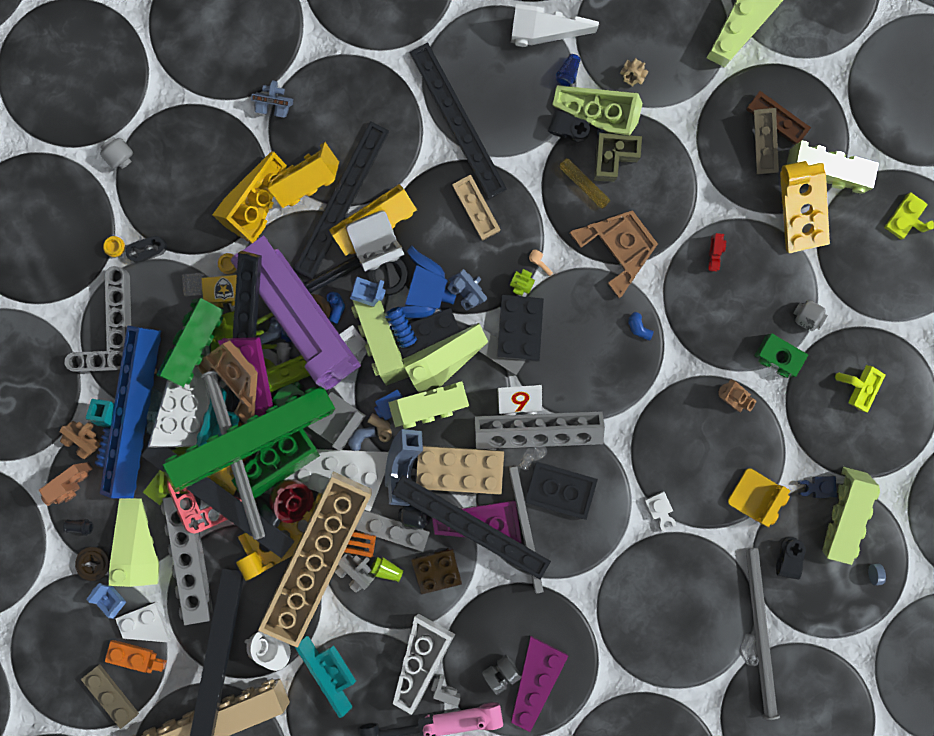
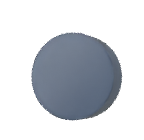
M879 563L871 564L868 569L871 583L873 585H883L886 580L884 567Z

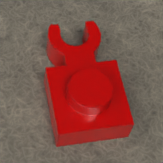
M715 233L711 236L708 271L717 272L720 269V256L726 250L724 234Z

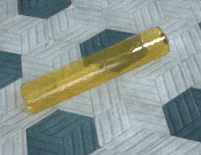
M565 159L560 164V169L600 208L603 209L609 204L610 199L569 159Z

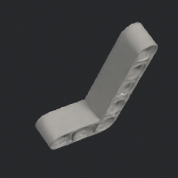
M111 266L105 272L107 351L73 352L68 354L65 358V366L70 371H120L121 366L117 365L116 359L119 355H123L127 325L131 326L130 275L127 270L118 266ZM120 271L121 278L115 282L114 275ZM120 292L122 299L116 303L114 297ZM118 313H121L122 321L117 324L115 317ZM121 334L123 342L117 345L116 337ZM98 356L102 358V364L99 367L95 364V359ZM77 357L81 359V364L78 368L74 364Z

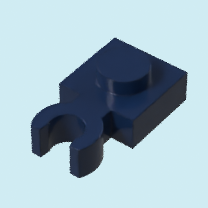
M813 476V483L807 480L798 481V484H805L807 487L804 492H798L801 496H808L813 492V498L837 497L836 476Z

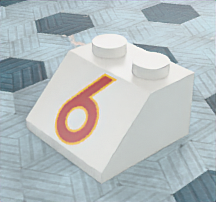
M542 385L497 388L499 414L516 415L517 412H525V415L537 414V411H542Z

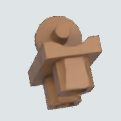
M732 379L719 389L720 398L740 413L742 409L751 412L756 404V400L750 397L751 394Z
M72 421L67 426H63L59 431L62 433L60 442L68 447L74 443L78 445L79 448L76 453L82 459L87 458L98 448H101L100 440L91 431L94 426L91 422L83 425L81 422L76 423Z

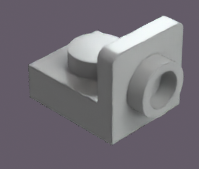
M440 674L439 679H434L431 691L434 692L433 699L458 707L460 693H457L458 690L450 686L443 688L444 675Z

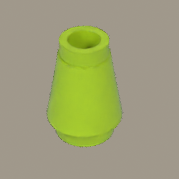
M376 557L370 573L374 574V577L397 582L400 581L403 574L402 569L384 557Z

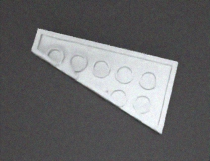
M205 346L202 352L204 357L210 354L209 346ZM196 367L192 371L194 376L189 385L185 384L184 387H179L167 381L148 447H192L196 445L197 435L203 425L204 414L210 404V395L205 379L201 378L202 374Z
M317 449L320 454L318 458L286 478V480L296 479L307 485L309 489L323 493L334 471L372 489V495L364 509L370 512L385 475L389 452Z

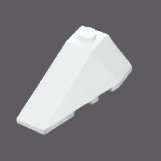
M516 4L511 43H515V45L520 47H526L528 45L596 33L599 22L577 16H572L568 19L561 12L556 11L553 14L544 13V8Z

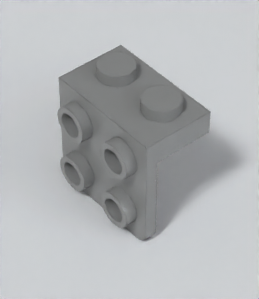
M378 211L346 226L364 271L375 270L381 264L394 262L404 255L385 211Z

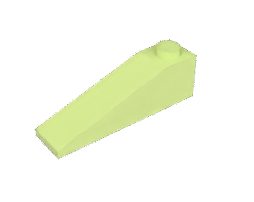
M557 85L553 101V107L574 117L584 119L589 124L608 133L631 135L639 122L643 104L638 93Z
M478 323L404 358V367L419 393L441 387L488 343V340Z
M119 498L109 567V586L133 587L158 584L159 559L154 550V541L149 532L142 498Z

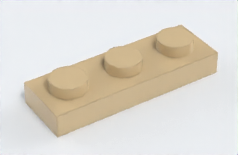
M471 175L452 184L482 241L501 231Z

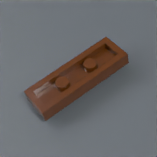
M761 91L757 93L746 108L753 115L756 109L776 108L777 133L794 145L803 140L811 129L810 126Z

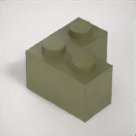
M599 133L596 141L594 180L615 182L618 177L619 161L637 163L641 158L642 136Z

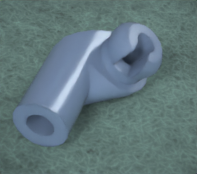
M375 426L355 430L348 441L350 449L358 451L361 449V443L364 438L376 437Z

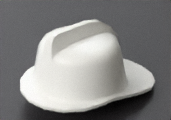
M260 631L245 640L247 654L257 664L274 671L281 670L287 665L291 655L288 643Z

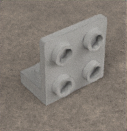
M331 392L328 396L335 407L333 414L308 427L332 443V447L341 451L366 415Z

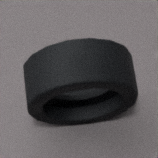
M401 259L394 262H386L398 267L400 270V280L393 287H383L385 289L384 295H395L402 291L407 284L408 272ZM377 269L368 270V280L377 284L375 276Z

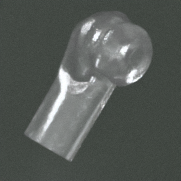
M546 447L528 448L519 467L523 470H528L532 461L546 456Z
M746 633L739 652L747 665L755 667L759 663V658L752 648L756 637Z

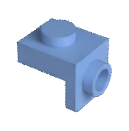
M357 277L350 299L374 307L384 297V281L380 280L376 284Z
M102 583L94 587L86 599L89 603L97 604L103 613L112 619L126 603L113 586Z

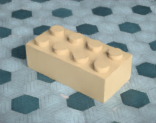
M423 445V452L418 455L416 483L428 490L501 494L504 451Z

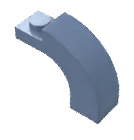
M401 429L392 441L385 469V487H388L389 505L410 506V504L391 493L402 475L411 479L413 463L416 457L423 452L422 431Z

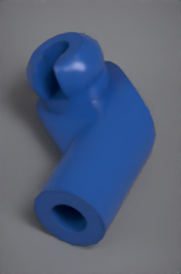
M330 292L327 295V301L333 310L328 319L338 324L345 310V304L339 293Z
M632 313L628 320L631 332L650 341L654 331L643 327L642 315L640 313Z

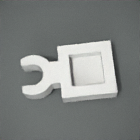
M664 491L644 500L654 520L660 519L659 528L663 532L666 531L664 527L666 521H670L673 527L676 526L675 520L668 515L673 509Z

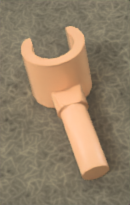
M533 250L529 260L551 276L553 272L544 262L540 261L543 254L538 250Z

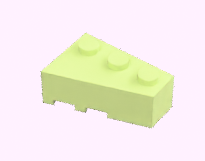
M462 381L388 402L395 427L403 425L404 429L416 426L415 422L422 420L423 424L435 421L434 416L440 415L441 418L452 416V411L469 406Z

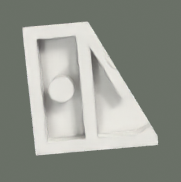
M157 602L116 618L123 639L169 642L171 640Z

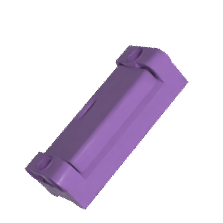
M264 235L242 250L262 255L259 295L307 362L305 368L316 384L326 390L331 389L361 366L283 254L278 249L274 250ZM238 253L235 254L231 259V262L236 269L238 263Z

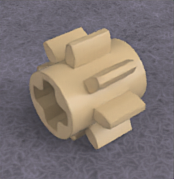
M637 58L632 62L627 60L620 74L624 75L623 82L634 86L636 83L642 84L648 74V71L644 70L645 62L642 63Z

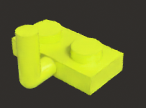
M910 192L884 228L899 239H904L912 227H915L920 232L934 229V221L923 223L918 220L928 204Z
M866 365L860 379L838 372L835 375L837 381L855 386L848 403L868 413L885 374L869 365Z

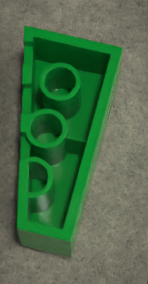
M202 298L191 301L190 307L193 309L184 316L182 320L184 328L176 333L172 343L175 346L173 349L170 348L157 373V376L179 387H184L185 384L189 385L194 376L192 371L195 365L199 366L204 357L202 352L205 346L208 347L214 338V335H212L214 328H218L224 318L222 316L223 309Z
M303 429L260 450V453L245 466L254 499L320 456ZM234 477L231 481L233 482L234 486H235L236 489L238 490V487H237V484H236V480H235V477Z

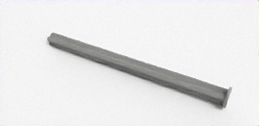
M210 371L202 374L201 378L205 379L221 434L224 435L232 425L216 376L218 374L216 371ZM240 460L232 464L231 467L253 539L258 540L265 537V533L243 461Z
M758 548L746 549V559L764 707L762 717L766 720H775L780 718V714L777 713L759 550Z

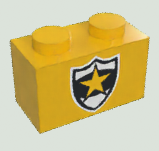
M237 275L201 278L203 299L219 308H222L225 303H231V306H235Z

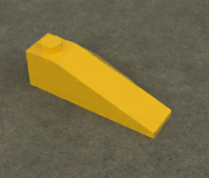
M271 151L223 199L212 215L227 229L249 243H254L267 224V220H265L267 213L274 204L272 202L273 195L268 189L271 179L283 172L287 165L275 152Z

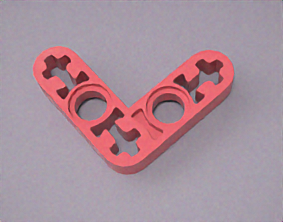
M167 480L168 491L182 525L187 532L199 533L228 520L219 513V518L216 521H211L208 518V513L213 509L212 507L208 506L200 510L193 493L187 490L188 494H183L176 498L175 494L180 492L175 493L170 482ZM183 498L191 500V507L188 510H183L180 507V501ZM203 513V518L207 525L201 522L196 525L197 529L189 527L188 524L191 523V518L199 520L202 518L200 514Z

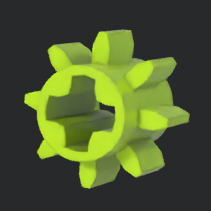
M523 269L522 273L516 271L510 286L514 287L513 293L520 296L524 292L530 293L535 279L530 278L531 272Z

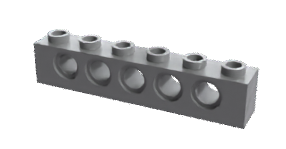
M602 411L475 417L476 449L603 444L605 426Z
M171 496L163 498L161 510L163 515H166L165 533L170 539L168 551L170 557H173L174 562L172 574L177 580L175 592L177 599H180L181 603L179 608L180 619L184 621V625L210 621L213 618L214 612L200 532H187L182 522L177 521L175 518L177 510ZM183 498L180 501V507L183 510H188L191 507V500ZM191 518V523L188 524L189 527L197 529L198 520ZM180 532L187 535L186 543L179 540ZM184 553L191 557L190 564L183 561L182 556ZM187 574L194 577V584H189L186 581ZM190 596H195L198 599V605L190 603Z

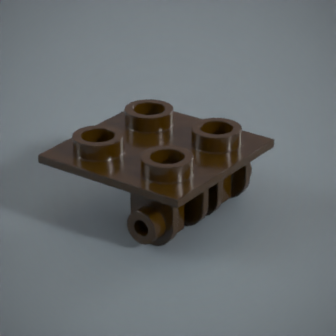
M447 548V550L439 551L438 553L434 551V554L428 553V555L416 556V558L411 559L421 595L462 585L454 549L449 550Z

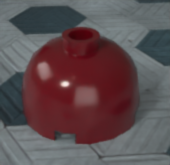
M296 479L280 481L274 486L269 497V505L272 512L284 523L301 521L304 518L303 515L307 511L310 512L314 502L311 490L307 485Z

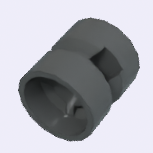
M508 655L500 658L496 666L491 665L482 671L486 682L496 695L506 690L507 684L513 685L522 678ZM498 671H500V673H501L502 676L504 677V679H503L502 681L500 680L499 676L496 674Z

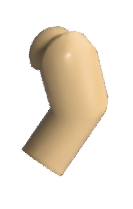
M372 413L368 423L377 427L380 441L388 442L392 437L390 423Z

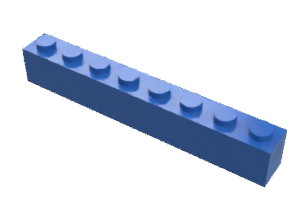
M127 325L100 494L109 498H134L137 488L136 481L140 468V456L144 445L143 438L147 426V414L150 407L151 390L154 384L153 378L155 366L157 365L158 348L161 342V331Z

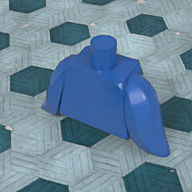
M411 245L407 253L416 264V269L405 303L406 306H401L403 309L402 313H405V318H427L433 315L436 309L439 310L441 301L454 304L456 295L445 289L447 279H445V272L442 267L418 252Z

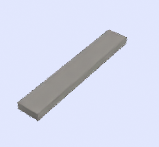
M517 465L509 466L508 469L524 544L535 551ZM531 575L535 593L544 592L542 581Z

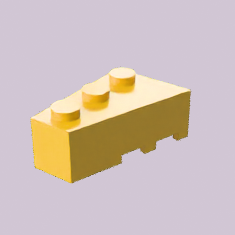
M326 142L320 145L321 149L312 156L308 153L304 156V161L296 166L291 165L271 179L268 189L282 208L288 205L290 207L294 206L303 196H311L318 190L317 188L322 185L328 186L334 182L339 161Z

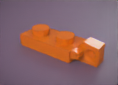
M112 640L109 644L105 662L144 673H151L152 670L162 672L165 669L167 660L156 658L157 653H154L153 650Z

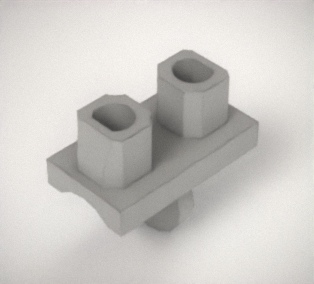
M346 553L340 559L335 569V573L340 578L348 574L353 579L349 586L354 592H358L362 588L365 590L375 578L370 573L372 569L366 564L370 560L368 557L362 561L357 555L353 557L350 553Z

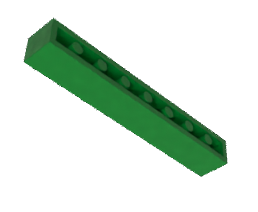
M312 387L304 392L305 395L299 398L297 396L291 397L285 401V405L279 408L277 405L269 408L265 415L260 417L255 415L240 427L238 425L232 426L226 431V434L220 437L219 435L210 437L206 440L207 443L200 447L194 445L188 448L185 454L179 457L174 455L166 459L165 464H163V471L174 492L176 493L333 414L335 407L323 387Z

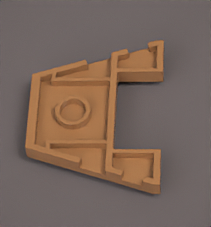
M633 210L580 229L572 230L569 233L580 248L599 236L623 267L624 271L607 283L618 299L623 296L628 286L658 245Z
M229 340L213 350L209 355L203 357L199 366L195 365V367L201 374L210 371L217 372L240 399L235 414L246 424V421L253 417L255 413L258 372L241 354L239 348L235 347Z

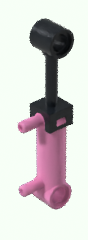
M493 702L483 704L477 708L436 715L433 713L421 714L418 716V724L380 731L378 723H368L358 727V735L404 736L420 733V736H444L479 729L495 730L503 727L504 724L500 703Z

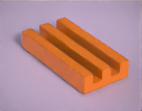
M354 531L352 537L368 539L370 543L350 540L348 544L369 548V551L346 547L344 552L373 557L376 535Z

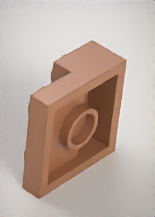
M88 462L72 465L39 489L42 501L47 506L52 503L68 502L76 496L75 492L80 489L77 483L86 479L89 476L87 473L93 468Z

